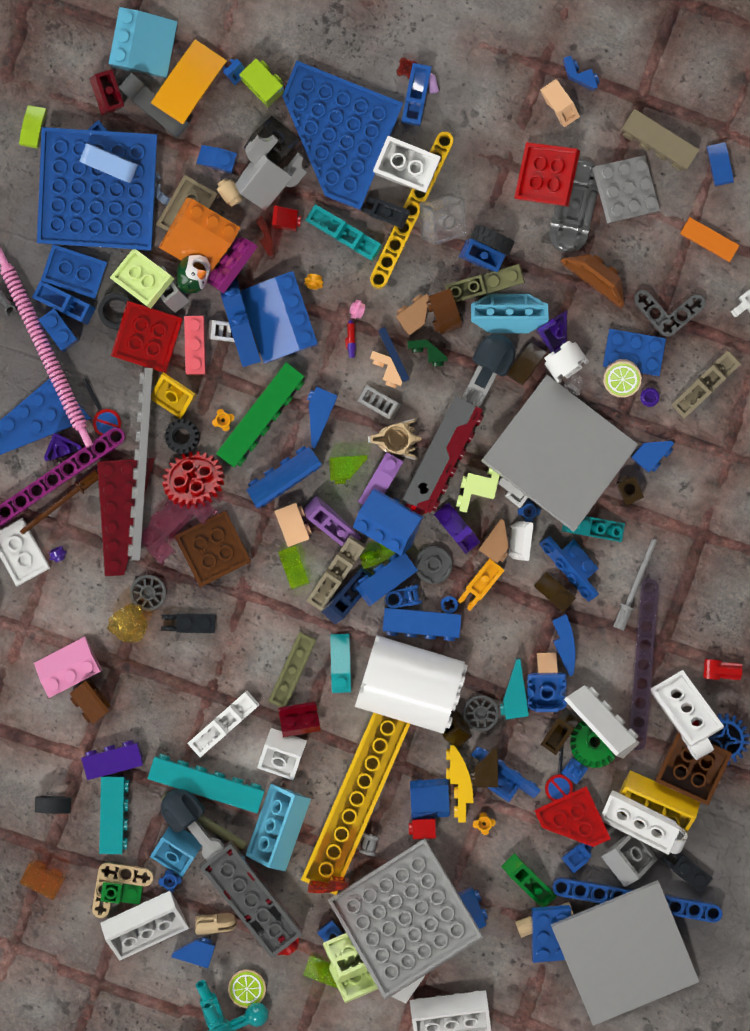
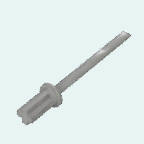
M652 539L626 604H620L621 608L613 626L617 629L624 631L631 612L635 610L631 608V604L655 548L656 539Z

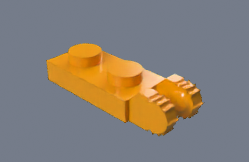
M489 558L468 584L458 602L460 604L464 602L470 592L476 597L467 607L471 611L479 599L481 600L504 572V569Z

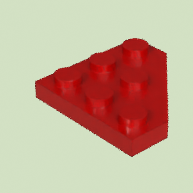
M586 786L534 810L541 827L548 831L592 847L611 839Z

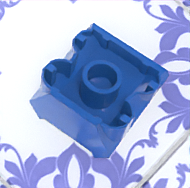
M565 673L528 674V709L535 712H558L566 708L567 702L564 700L566 698Z
M418 779L410 781L412 820L450 817L448 779Z

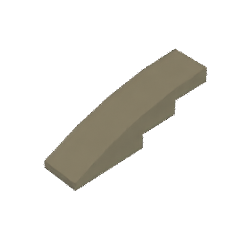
M728 349L671 406L685 419L742 363Z
M350 535L306 601L322 611L366 545Z

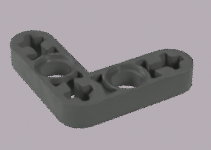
M640 290L634 295L635 305L664 337H670L702 311L706 304L703 296L693 295L668 315L649 292ZM639 294L641 296H647L646 302L648 304H650L651 301L654 304L647 309V311L643 309L646 307L645 303L638 302ZM693 299H700L701 307L698 308L696 306L695 308H693L691 311L694 312V314L691 315L689 309H687L684 306L687 304L689 308L694 303L692 301ZM656 308L660 311L658 319L650 317L651 309ZM683 310L687 313L685 321L677 319L678 311ZM671 317L680 325L679 327H676V324L670 328L671 333L668 331L663 332V324L669 325L672 322L670 320Z

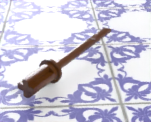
M93 470L77 483L75 481L76 487L23 527L20 533L23 535L79 491L84 494V491L98 480L97 472Z

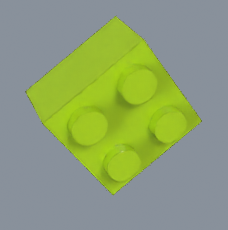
M255 59L239 75L241 81L268 108L284 93V84L277 74L272 75L270 73V67L263 60L259 62Z

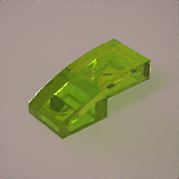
M296 545L278 551L291 590L310 584Z

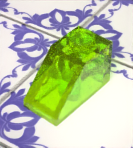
M368 456L329 458L330 481H334L335 484H346V480H350L368 460Z

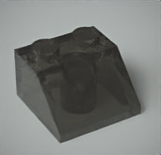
M271 116L253 132L244 148L246 149L249 142H252L257 135L261 138H269L274 135L278 141L266 156L274 164L280 166L301 139Z

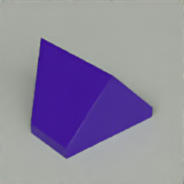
M567 310L536 330L550 353L559 352L562 350L560 347L567 342Z
M53 433L44 459L48 462L78 452L83 449V446L60 434Z

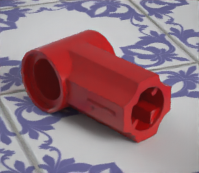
M705 659L703 678L741 680L742 664Z

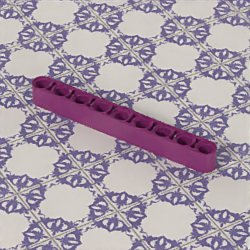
M119 428L109 430L94 440L92 446L84 447L0 504V527L121 446L126 440L125 432ZM116 431H119L122 435L121 440L118 442H114L112 439V435ZM100 442L106 445V449L102 453L96 450V446ZM83 453H88L90 456V460L86 464L80 460ZM67 464H72L74 466V471L72 474H67L65 472V466ZM53 474L58 477L56 485L49 483V477ZM36 485L42 487V494L39 496L33 493V488ZM20 496L26 498V505L20 507L17 503ZM4 507H8L11 511L7 518L1 514Z

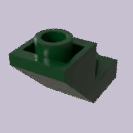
M428 340L407 341L408 350H412V353H421L423 349H427L428 364L432 363V367L444 366V362L448 361L447 356Z

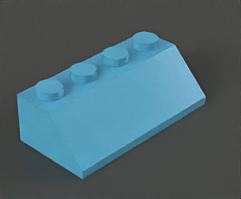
M270 784L245 856L268 868L286 871L311 799L300 793Z

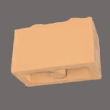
M297 503L275 511L288 547L310 539L309 535L312 532L309 524H304L302 517L305 516L302 505L298 506Z

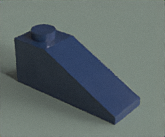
M363 566L321 611L334 624L343 620L362 597L356 589L360 585L358 581L366 575L372 576Z

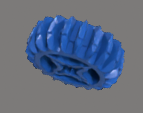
M718 713L717 717L724 728L719 733L709 736L708 739L716 741L718 747L725 750L730 744H738L731 755L733 762L736 763V755L743 758V754L740 753L741 749L745 752L748 750L743 747V744H750V741L744 740L750 734L743 733L747 726L740 727L743 723L742 720H738L735 723L737 718L735 715L729 720L728 713H725L724 719H722L721 713ZM729 724L736 728L739 738L730 736ZM724 734H727L726 737L730 740L724 741V744L722 745V741H720L717 738L723 737Z

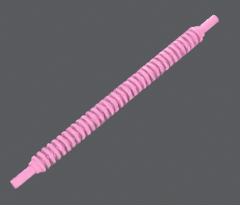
M0 247V264L2 266L0 273L5 280L4 282L9 289L11 297L14 298L13 301L16 302L15 305L18 307V311H20L19 314L22 316V320H25V327L29 329L28 333L33 338L32 342L37 347L36 350L39 352V356H41L40 359L43 361V365H46L45 369L47 374H50L49 378L54 383L55 391L58 392L57 395L60 397V401H63L61 404L64 406V410H67L66 414L68 419H71L72 427L79 431L86 448H88L93 443L86 430L87 421L84 419V415H81L83 412L80 410V406H77L78 402L73 397L72 389L68 388L70 387L69 383H67L68 380L67 378L64 379L66 376L63 374L64 372L61 369V365H59L57 357L54 356L55 353L53 348L50 347L51 344L48 338H46L47 336L44 333V329H42L43 327L38 320V316H35L36 312L31 307L32 304L29 302L30 299L27 298L28 295L25 293V289H23L24 286L21 284V280H19L17 271H15V267L11 263H8Z

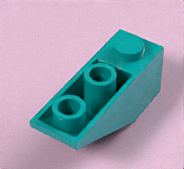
M585 516L574 532L564 524L561 532L622 542L625 523Z

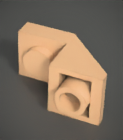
M556 79L540 89L547 105L555 111L563 127H566L580 117L573 101Z
M372 351L370 357L373 360L372 364L384 367V364L387 365L383 380L386 381L385 385L392 388L401 387L402 381L391 357Z

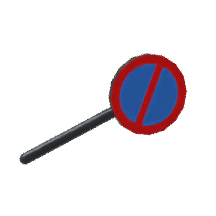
M83 378L99 411L93 418V427L96 433L102 436L113 428L120 429V416L112 409L102 410L87 379Z
M563 746L559 751L558 774L550 777L545 784V793L551 801L560 799L573 792L571 780L561 773Z

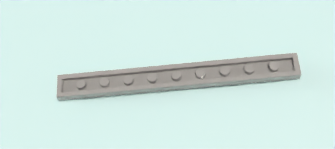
M144 368L143 373L140 372L139 376L142 392L139 391L138 403H141V411H137V422H140V430H136L135 441H139L138 449H135L134 452L137 468L133 469V479H136V487H132V499H135V505L131 506L130 518H134L133 526L130 525L129 537H132V545H128V556H131V561H140L153 368Z

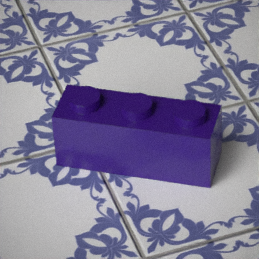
M133 740L123 742L121 747L115 748V745L104 747L102 752L97 753L96 750L85 752L86 756H83L81 759L87 780L143 766L144 760L139 742L134 743Z

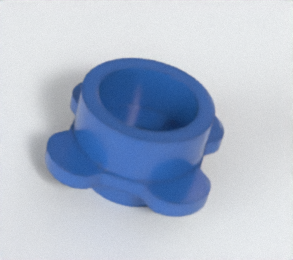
M527 500L525 505L519 508L517 512L525 518L526 522H532L533 518L539 515L541 511L540 508H536L531 500Z
M169 869L166 870L164 877L160 878L158 882L160 886H163L172 893L176 885L180 884L182 880L180 876H176Z

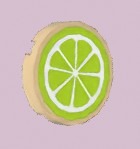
M619 359L607 366L603 382L610 394L616 397H628L638 391L642 375L634 362Z
M243 969L236 972L228 985L229 997L233 1003L247 1008L252 1003H260L266 992L265 980L260 973L251 969Z

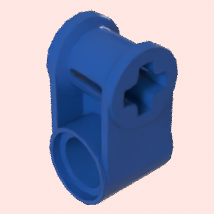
M419 584L388 592L384 598L386 605L391 608L421 604L422 600H420L418 593ZM391 594H396L399 598L398 603L395 605H391L388 602V597Z

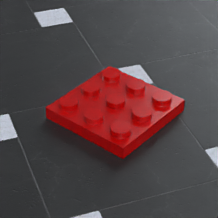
M526 142L514 199L569 207L580 150Z
M127 301L111 356L166 373L183 318Z

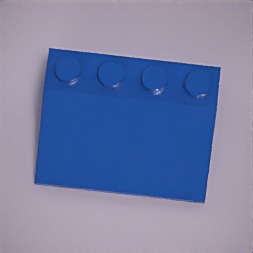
M293 271L241 290L246 312L264 364L318 346Z
M303 446L295 452L297 454L292 459L289 457L285 458L280 462L281 466L274 470L272 467L264 473L265 477L260 481L256 478L248 484L249 488L246 491L257 509H261L323 466L311 447L306 448Z

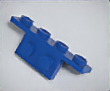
M550 536L539 543L544 553L554 561L556 567L566 575L568 581L577 588L583 598L589 602L599 595L587 580L599 568L575 540H572L562 550Z
M477 747L471 756L480 761L488 751ZM498 759V787H487L508 803L518 788L532 798H535L541 791L534 782L523 778L518 771L510 769L500 759Z

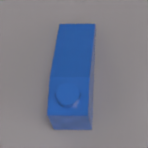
M318 387L315 390L311 389L307 398L310 401L311 446L316 449L338 398L337 395Z

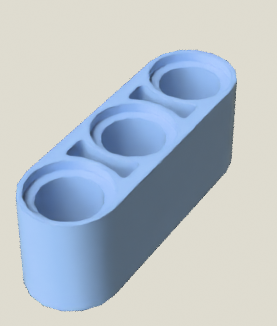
M86 143L79 160L81 163L128 183L132 182L138 167L137 164L88 143Z

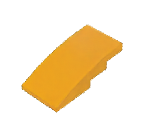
M195 39L163 83L151 104L181 124H184L227 60Z

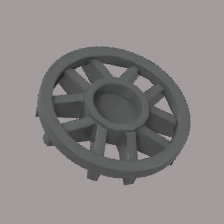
M144 575L133 582L130 589V597L137 608L151 611L163 604L166 597V588L163 582L156 576ZM146 578H151L150 585H146ZM143 579L144 586L138 584L137 582ZM154 579H155V580L158 581L160 584L153 587V583H154ZM135 585L141 588L140 592L133 591ZM162 587L163 592L156 593L155 588ZM133 593L140 595L137 600L134 599ZM163 594L161 601L156 597V595ZM141 598L145 600L142 606L137 603ZM153 598L159 603L156 606L151 602ZM147 601L151 605L150 608L144 607Z
M484 695L472 697L466 702L463 709L464 720L471 729L476 731L491 729L499 717L497 704L490 697ZM483 698L484 700L480 705L476 699ZM473 700L478 705L476 708H473L470 704ZM486 700H489L491 703L486 708L483 705L485 704ZM494 705L496 712L488 710ZM469 706L473 711L466 713V709ZM489 713L496 714L495 719L489 718ZM473 714L474 718L468 721L466 716ZM477 720L476 727L472 726L470 723ZM486 720L493 722L488 727L486 726ZM479 721L484 722V728H479Z

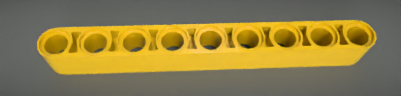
M449 132L439 133L430 150V153L440 155L442 161L437 166L434 178L431 180L425 196L417 198L414 194L416 189L412 188L403 207L407 209L409 206H414L417 209V213L412 216L409 215L405 224L409 226V230L406 233H401L398 227L394 226L370 277L371 285L375 289H383L387 285L453 145V136ZM442 137H447L450 140V144L442 146L439 140ZM392 241L400 242L401 247L398 250H392L390 248ZM384 258L392 260L393 263L390 267L386 268L382 265ZM377 275L383 276V284L376 285L373 281L374 277Z

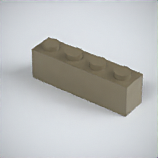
M636 109L633 110L621 129L626 139L630 141L636 140L640 143L639 146L642 149L655 152V156L664 162L665 160L672 163L671 166L679 172L688 169L699 151L698 148Z

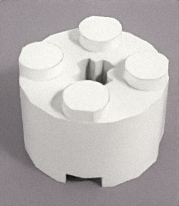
M567 341L560 347L562 350L557 353L552 352L544 358L546 360L544 365L557 383L562 382L561 378L563 376L568 379L581 370L583 362L585 364L589 362L576 342Z

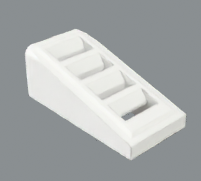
M209 320L207 339L234 342V338H230L231 329L229 322ZM216 325H219L218 336H215ZM224 326H227V327H226V336H225V337H222V336H223V327H224Z

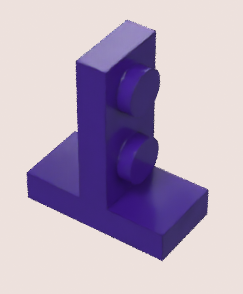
M449 502L434 514L465 554L480 543L474 532L467 526Z

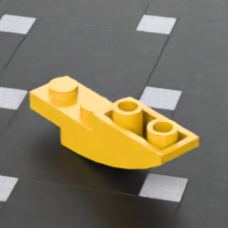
M450 744V749H446V760H450V768H446V779H450V784H458V787H454V798H458V806H454V818H458V823L466 822V803H474L472 783L464 759L456 746Z

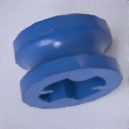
M452 596L444 597L440 604L442 610L446 613H453L458 607L457 600ZM449 599L453 600L452 604L455 603L454 608L446 610L444 602H448Z

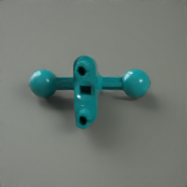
M200 980L195 985L200 995V1005L209 1028L208 1031H235L248 1024L259 1027L264 1025L269 1018L266 1006L256 1002L246 1008L244 1015L228 1021L216 994L210 991L206 981Z

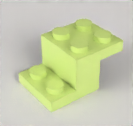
M488 468L487 474L491 475L490 478L470 473L467 474V477L463 476L460 487L464 488L462 496L458 495L456 503L459 511L467 513L471 495L493 500L500 475L491 468Z
M347 933L323 943V947L331 961L329 970L345 1003L378 989Z

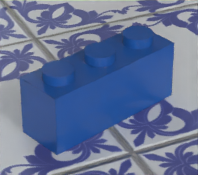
M397 553L388 559L390 563L386 566L383 564L379 565L373 570L375 572L374 575L371 577L366 575L358 581L360 585L356 589L368 606L374 604L418 571L405 553L402 556Z

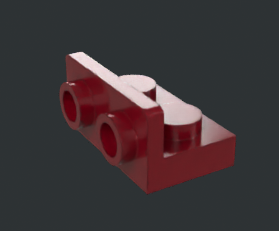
M316 702L278 708L283 737L321 731Z

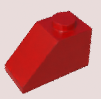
M274 206L273 229L297 231V227H301L302 216L298 215V210Z

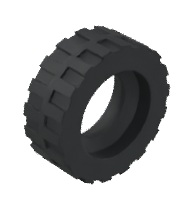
M478 224L470 238L506 256H509L515 243L512 239Z

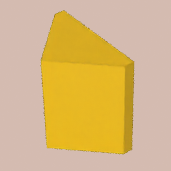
M163 372L151 394V400L179 419H182L197 394Z

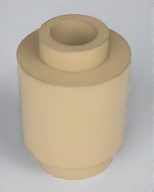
M225 178L217 184L219 186L217 191L227 205L229 204L231 207H234L244 199L236 188L233 179L228 180Z

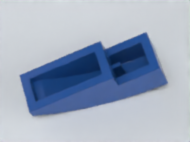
M412 64L401 123L415 126L421 125L432 66Z
M42 281L39 282L32 296L33 299L88 325L96 309Z
M563 614L551 620L559 638L553 640V643L568 675L572 676L575 667V643L566 614Z

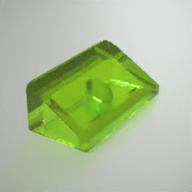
M310 955L303 976L338 989L329 970L331 963Z

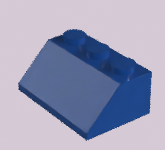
M374 488L358 512L353 528L402 556L412 547L423 516Z

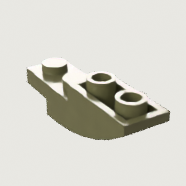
M518 264L501 269L498 272H490L447 284L445 289H451L456 303L523 284L525 280L521 266Z

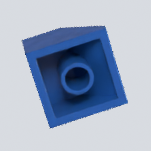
M473 887L458 892L478 928L485 927V920H488L485 908H480L479 902L482 900L479 891H474Z

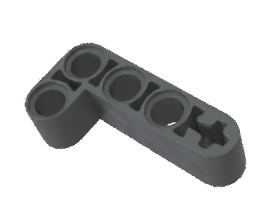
M132 73L119 86V90L176 139L189 126L187 121L181 124L151 104L155 94Z

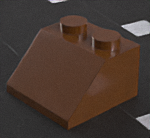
M91 679L86 680L70 693L72 696L70 700L76 707L80 706L83 710L82 716L88 723L90 721L93 724L113 709Z

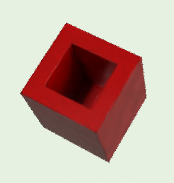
M435 818L413 819L412 823H408L409 835H413V839L436 838Z

